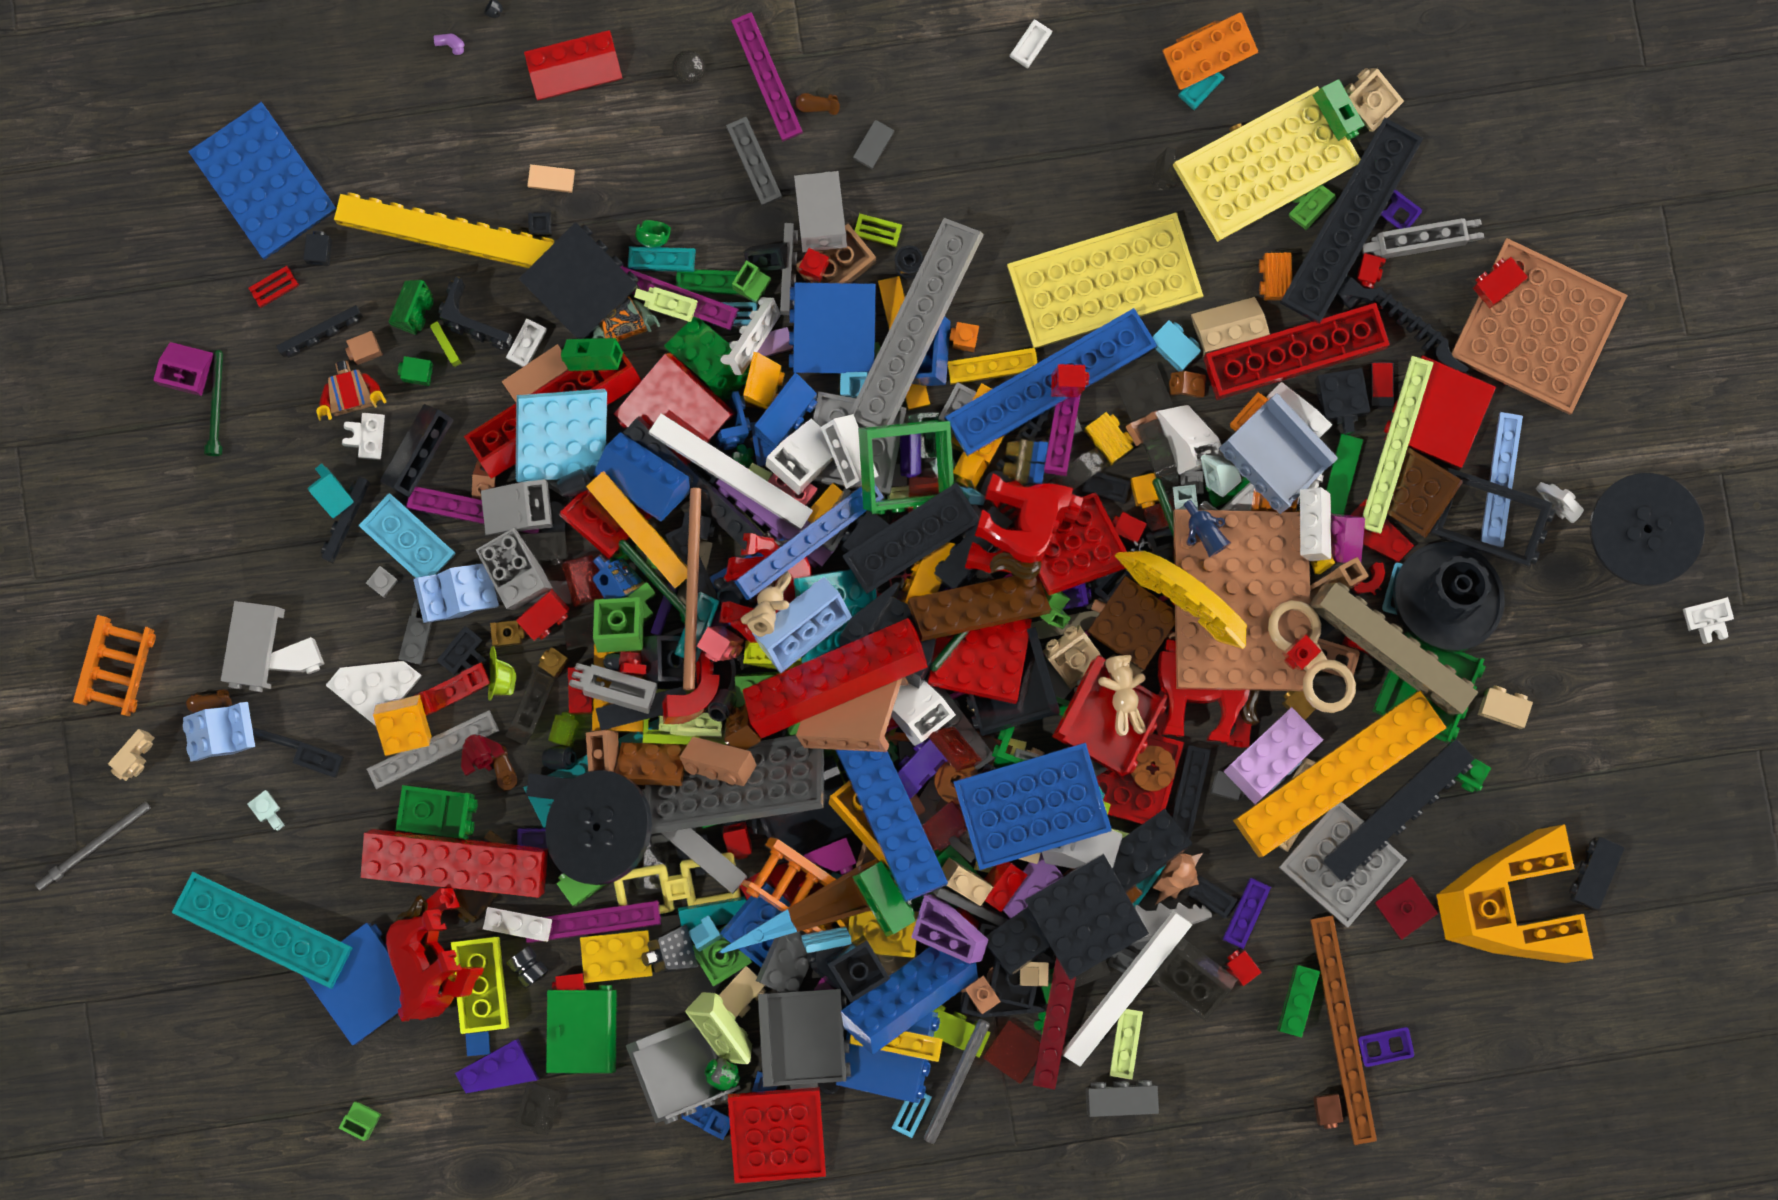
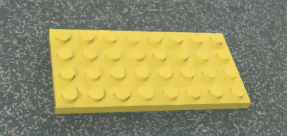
M1318 86L1173 164L1174 169L1217 242L1354 168L1361 159L1350 140L1348 141L1347 138L1338 141L1312 96L1319 90Z
M1177 213L1007 264L1031 343L1035 349L1095 331L1133 308L1141 317L1203 298Z

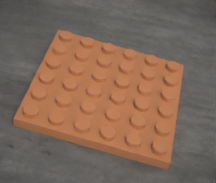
M1506 238L1494 264L1502 258L1506 261L1512 257L1528 278L1490 309L1478 296L1451 354L1462 364L1571 415L1627 295ZM1493 267L1491 268L1489 274L1495 270Z

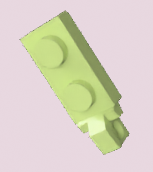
M650 287L648 292L636 289L634 295L637 299L644 300V306L648 307V309L688 322H692L698 303L697 300L656 287Z
M702 713L690 722L663 724V716H660L659 730L680 736L721 738L722 721H714L708 713Z

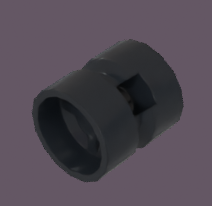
M911 245L901 247L895 255L894 267L896 273L903 279H914L924 259L922 252L917 247Z
M530 945L506 963L514 973H519L518 980L525 989L548 972L542 961L535 960L537 955Z

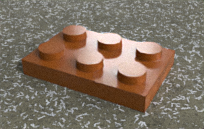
M621 742L615 773L627 777L637 785L682 786L685 768L680 756L687 745Z

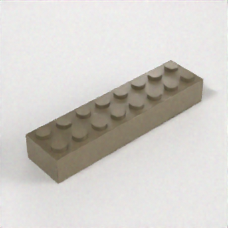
M1335 582L1325 584L1320 588L1309 604L1319 616L1417 691H1421L1426 698L1448 715L1463 714L1478 693L1473 688L1474 684L1466 678H1459L1455 674V669L1447 664H1441L1437 661L1439 659L1438 656L1431 651L1426 652L1420 648L1421 644L1412 637L1407 638L1403 635V630L1394 623L1390 625L1384 620L1385 616L1377 610L1372 611L1366 606L1368 603L1359 596L1354 597L1349 593L1350 589L1340 582L1337 584Z

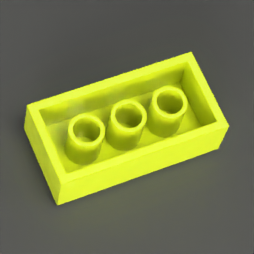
M500 937L451 942L452 950H455L457 955L454 958L457 966L460 964L461 967L484 968L482 975L478 977L474 984L471 995L457 997L461 1034L509 1028Z

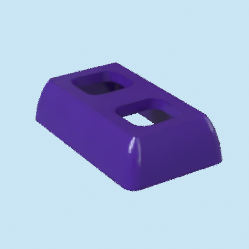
M1395 189L1390 197L1392 203L1387 210L1382 211L1381 216L1398 229L1410 228L1422 213V210ZM1399 208H1403L1409 213L1408 219L1403 224H1400L1393 218V215Z
M921 433L900 435V474L910 478L915 477L921 473Z
M1407 1027L1359 1038L1365 1067L1414 1057L1411 1036ZM1399 1036L1402 1040L1403 1050L1393 1053L1390 1050L1389 1039ZM1378 1041L1381 1054L1369 1057L1366 1047L1367 1043Z

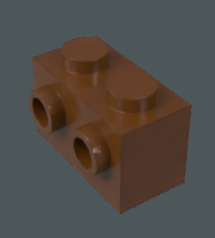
M746 704L739 708H733L726 720L724 740L728 746L747 750L761 742V737L750 723Z

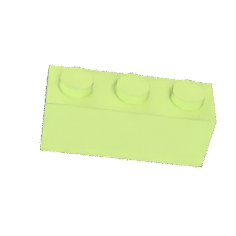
M702 992L685 1012L718 1057L725 1058L731 1063L748 1064L751 1060L752 1043L747 1038V1032L739 1027L735 1021V1016L722 1004L723 1000L719 995Z

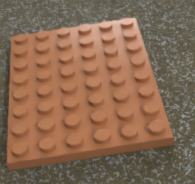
M1175 509L1173 511L1174 564L1213 591L1247 625L1246 646L1241 649L1216 641L1197 622L1200 619L1199 617H1194L1188 611L1185 612L1175 604L1176 689L1303 691L1305 669L1297 670L1295 668L1292 670L1284 662V659H1286L1282 654L1284 650L1277 647L1268 631L1269 618L1273 610L1281 603L1293 600L1310 604L1309 560L1300 555V512H1282L1279 514L1278 512L1204 510L1213 517L1225 520L1224 526L1218 529L1231 542L1224 550L1209 558L1197 533L1195 534L1196 543L1191 547L1186 544L1190 531L1188 523L1191 515L1187 510ZM1289 610L1281 615L1278 621V630L1284 640L1293 643L1301 635L1306 634L1308 637L1310 636L1311 623L1304 613L1297 610Z

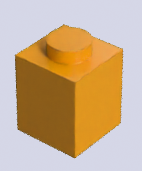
M963 451L953 470L955 482L960 486L966 488L970 486L975 489L987 468L985 459L974 453L967 457Z
M1154 473L1131 478V487L1136 507L1142 506V509L1156 506L1155 502L1159 501L1152 484L1153 479H1155Z

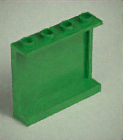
M1406 630L1404 635L1407 638L1412 637ZM1420 643V648L1426 652L1431 651L1439 658L1437 661L1443 665L1451 666L1456 670L1455 674L1459 678H1466L1473 684H1475L1477 677L1481 678L1485 670V666L1482 665L1485 660L1483 658L1478 659L1464 652L1438 651ZM1389 669L1372 711L1384 715L1418 691ZM1426 698L1446 726L1443 731L1433 738L1445 743L1451 742V739H1456L1460 730L1457 727L1460 719H1464L1468 707L1463 714L1448 715Z

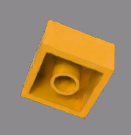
M420 695L375 706L373 717L385 756L430 745L432 735Z

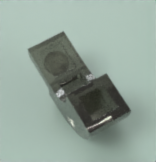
M1159 419L1137 426V430L1149 460L1151 473L1154 474L1155 478L1161 480L1165 492L1169 493L1173 491V487L1180 486L1179 476L1168 439L1164 435Z
M1096 446L1068 465L1067 476L1056 475L1046 484L1073 488V493L1111 463Z

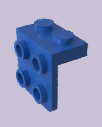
M738 391L733 392L729 400L730 408L736 413L733 416L735 427L720 430L716 438L717 448L724 447V450L736 448L737 444L744 443L749 434L748 431L751 430L749 418H745L743 409H746L743 396L739 395Z

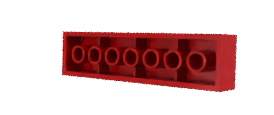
M1373 303L1323 318L1320 324L1313 321L1207 353L1203 360L1216 400H1220L1386 350L1390 344L1377 304Z
M623 352L618 370H567L531 394L605 389L607 391L608 405L637 387L641 379ZM516 403L464 436L491 479L516 464Z
M909 618L747 687L742 691L750 723L762 739L925 669L928 665L918 632Z
M371 829L364 833L361 878L539 898L545 893L548 848Z

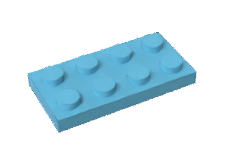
M390 493L359 525L415 578L437 575L456 554Z

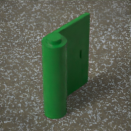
M599 985V989L547 990L546 1073L616 1072L617 990L612 989V985Z

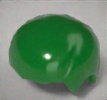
M645 220L642 222L641 227L640 224L637 225L636 239L648 248H658L668 242L671 228L663 222Z

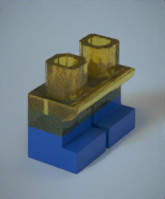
M1023 439L1020 442H1008L1006 455L1017 456L1016 464L1004 463L1002 475L1013 478L1014 481L1033 486L1042 484L1048 442H1033Z

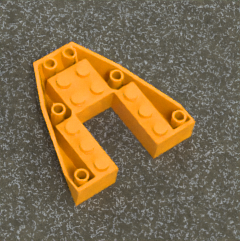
M1565 824L1535 830L1477 863L1438 893L1436 896L1445 940L1495 954L1561 963L1593 959L1584 914L1517 926L1511 900L1509 881L1574 869Z

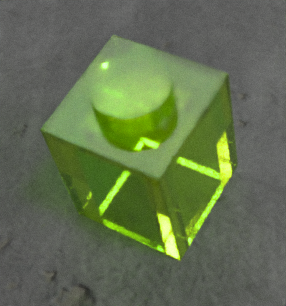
M562 712L561 716L556 714L548 741L572 748L579 721L574 720L575 715Z

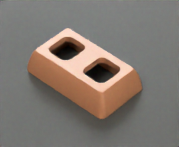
M1318 639L1317 643L1320 648L1327 651L1326 658L1328 660H1335L1338 654L1348 657L1347 668L1354 676L1360 652L1346 646ZM1333 669L1321 670L1337 676H1341L1339 672Z

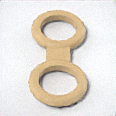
M1290 600L1281 603L1273 610L1269 618L1268 631L1272 641L1278 648L1285 651L1292 644L1284 640L1280 635L1278 621L1284 612L1297 610L1309 618L1312 626L1309 638L1321 650L1317 643L1321 635V622L1318 614L1310 605L1302 601ZM1321 650L1304 668L1306 674L1303 678V691L1307 701L1314 708L1322 712L1335 713L1345 709L1352 702L1356 692V682L1353 673L1346 665L1336 660H1328ZM1324 669H1333L1341 674L1346 683V692L1339 702L1325 703L1315 695L1313 679L1316 673Z

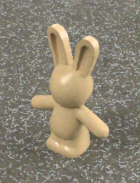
M788 571L778 578L775 587L772 582L761 590L757 596L758 605L756 608L741 617V622L747 624L752 633L758 637L771 634L775 627L776 610H785L789 607V602L784 600L783 592L791 582V574Z
M1131 655L1115 656L1107 659L1105 665L1110 679L1101 677L1098 680L1101 686L1116 691L1113 695L1112 703L1117 711L1115 729L1120 736L1128 733V717L1133 729L1138 734H1143L1146 731L1145 724L1137 709L1138 695L1133 690L1134 687L1145 680V675L1140 673L1133 677V672L1130 668Z

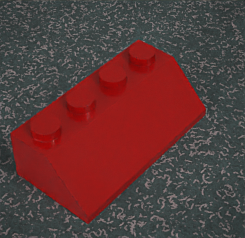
M610 30L524 52L537 101L623 79Z

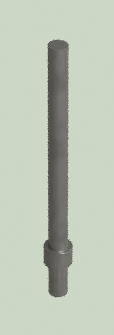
M146 801L61 865L58 867L55 865L48 871L49 874L35 883V886L41 891L54 880L56 882L64 877L66 871L151 809L150 805Z

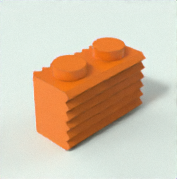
M1290 252L1265 253L1263 259H1259V273H1263V281H1260L1259 291L1260 295H1264V301L1282 300L1292 282V257Z

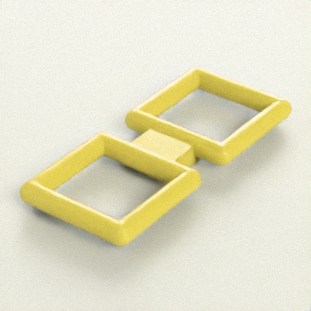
M731 852L722 853L724 857L736 866L734 855ZM692 859L681 861V875L668 877L667 867L664 864L633 869L626 876L614 882L618 905L625 906L628 904L623 880L659 874L664 904L659 905L660 914L674 911L673 900L687 898L688 906L738 898L741 897V891L739 887L734 894L730 892L696 898L690 868L700 866Z

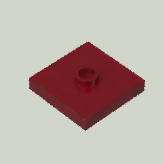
M1409 877L1374 902L1400 940L1438 914L1412 877Z

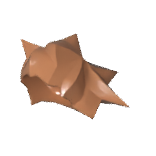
M1203 853L1192 856L1180 854L1166 864L1153 886L1154 889L1160 891L1156 904L1169 896L1176 899L1182 889L1198 885V875L1195 866Z

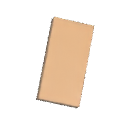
M530 164L528 188L572 193L575 170Z

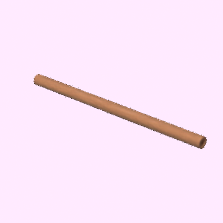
M700 488L690 489L683 690L695 689L701 517Z

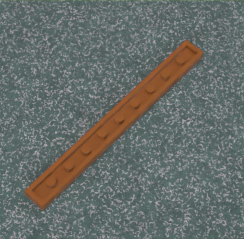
M1333 916L1310 919L1353 1145L1375 1142L1377 1138Z

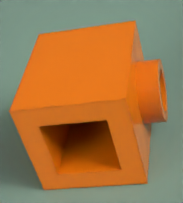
M957 322L956 328H951L949 341H954L953 349L974 352L979 326Z

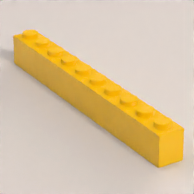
M354 193L340 194L334 217L338 225L525 268H530L554 244V240L550 238L534 239L533 235L520 232V235L511 233V230L502 227L495 230L489 228V225L480 222L473 225L463 218L456 217L455 220L447 219V216L441 213L434 212L433 215H430L419 208L413 207L412 210L404 209V206L398 203L386 205L376 198H369V200L360 199L361 196Z

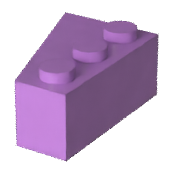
M1042 852L1038 864L1028 862L1023 870L1027 877L1002 910L1009 919L1027 907L1023 899L1063 877L1055 865L1045 863Z
M934 893L924 895L911 938L969 964L982 961L988 939L944 899L937 897Z

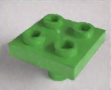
M724 937L700 952L693 945L696 959L713 987L752 963L751 959L739 949L719 953L721 949L731 944Z

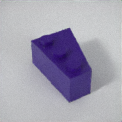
M928 738L926 741L924 740L913 748L916 752L910 758L906 755L898 764L900 769L897 773L909 799L922 788L945 761L947 762L951 758L932 738Z
M519 1039L455 1073L465 1093L539 1080Z

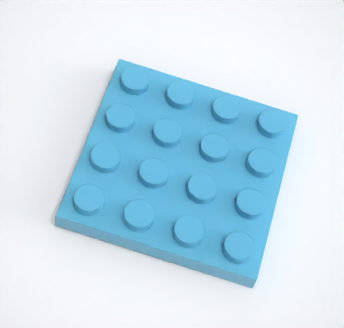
M605 389L517 395V482L561 479V477L579 469H582L584 472L588 471L590 476H593L606 447L607 391Z

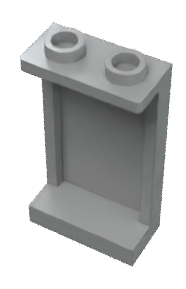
M839 172L794 176L802 251L807 252L808 248L815 251L846 248L847 241Z
M234 601L221 676L222 682L229 683L228 687L242 689V685L249 686V690L262 692L263 688L271 689V684H267L276 624L278 618H284L285 609L276 606Z

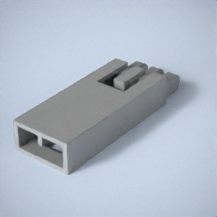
M579 663L576 664L575 669L583 673L573 672L572 677L580 681L570 680L569 685L571 687L583 690L585 696L649 714L657 691V683L596 665L589 667ZM597 678L610 681L612 683L609 686V688H605V683L603 681L598 682L596 680Z

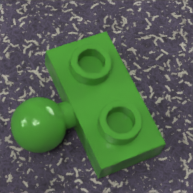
M1321 185L1310 191L1307 195L1304 194L1291 201L1299 204L1289 213V216L1307 230L1333 203L1336 196Z

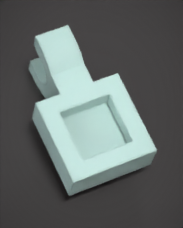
M263 791L248 803V806L260 822L263 823L265 820H268L272 828L277 831L285 826L276 815V812L281 808L268 791Z

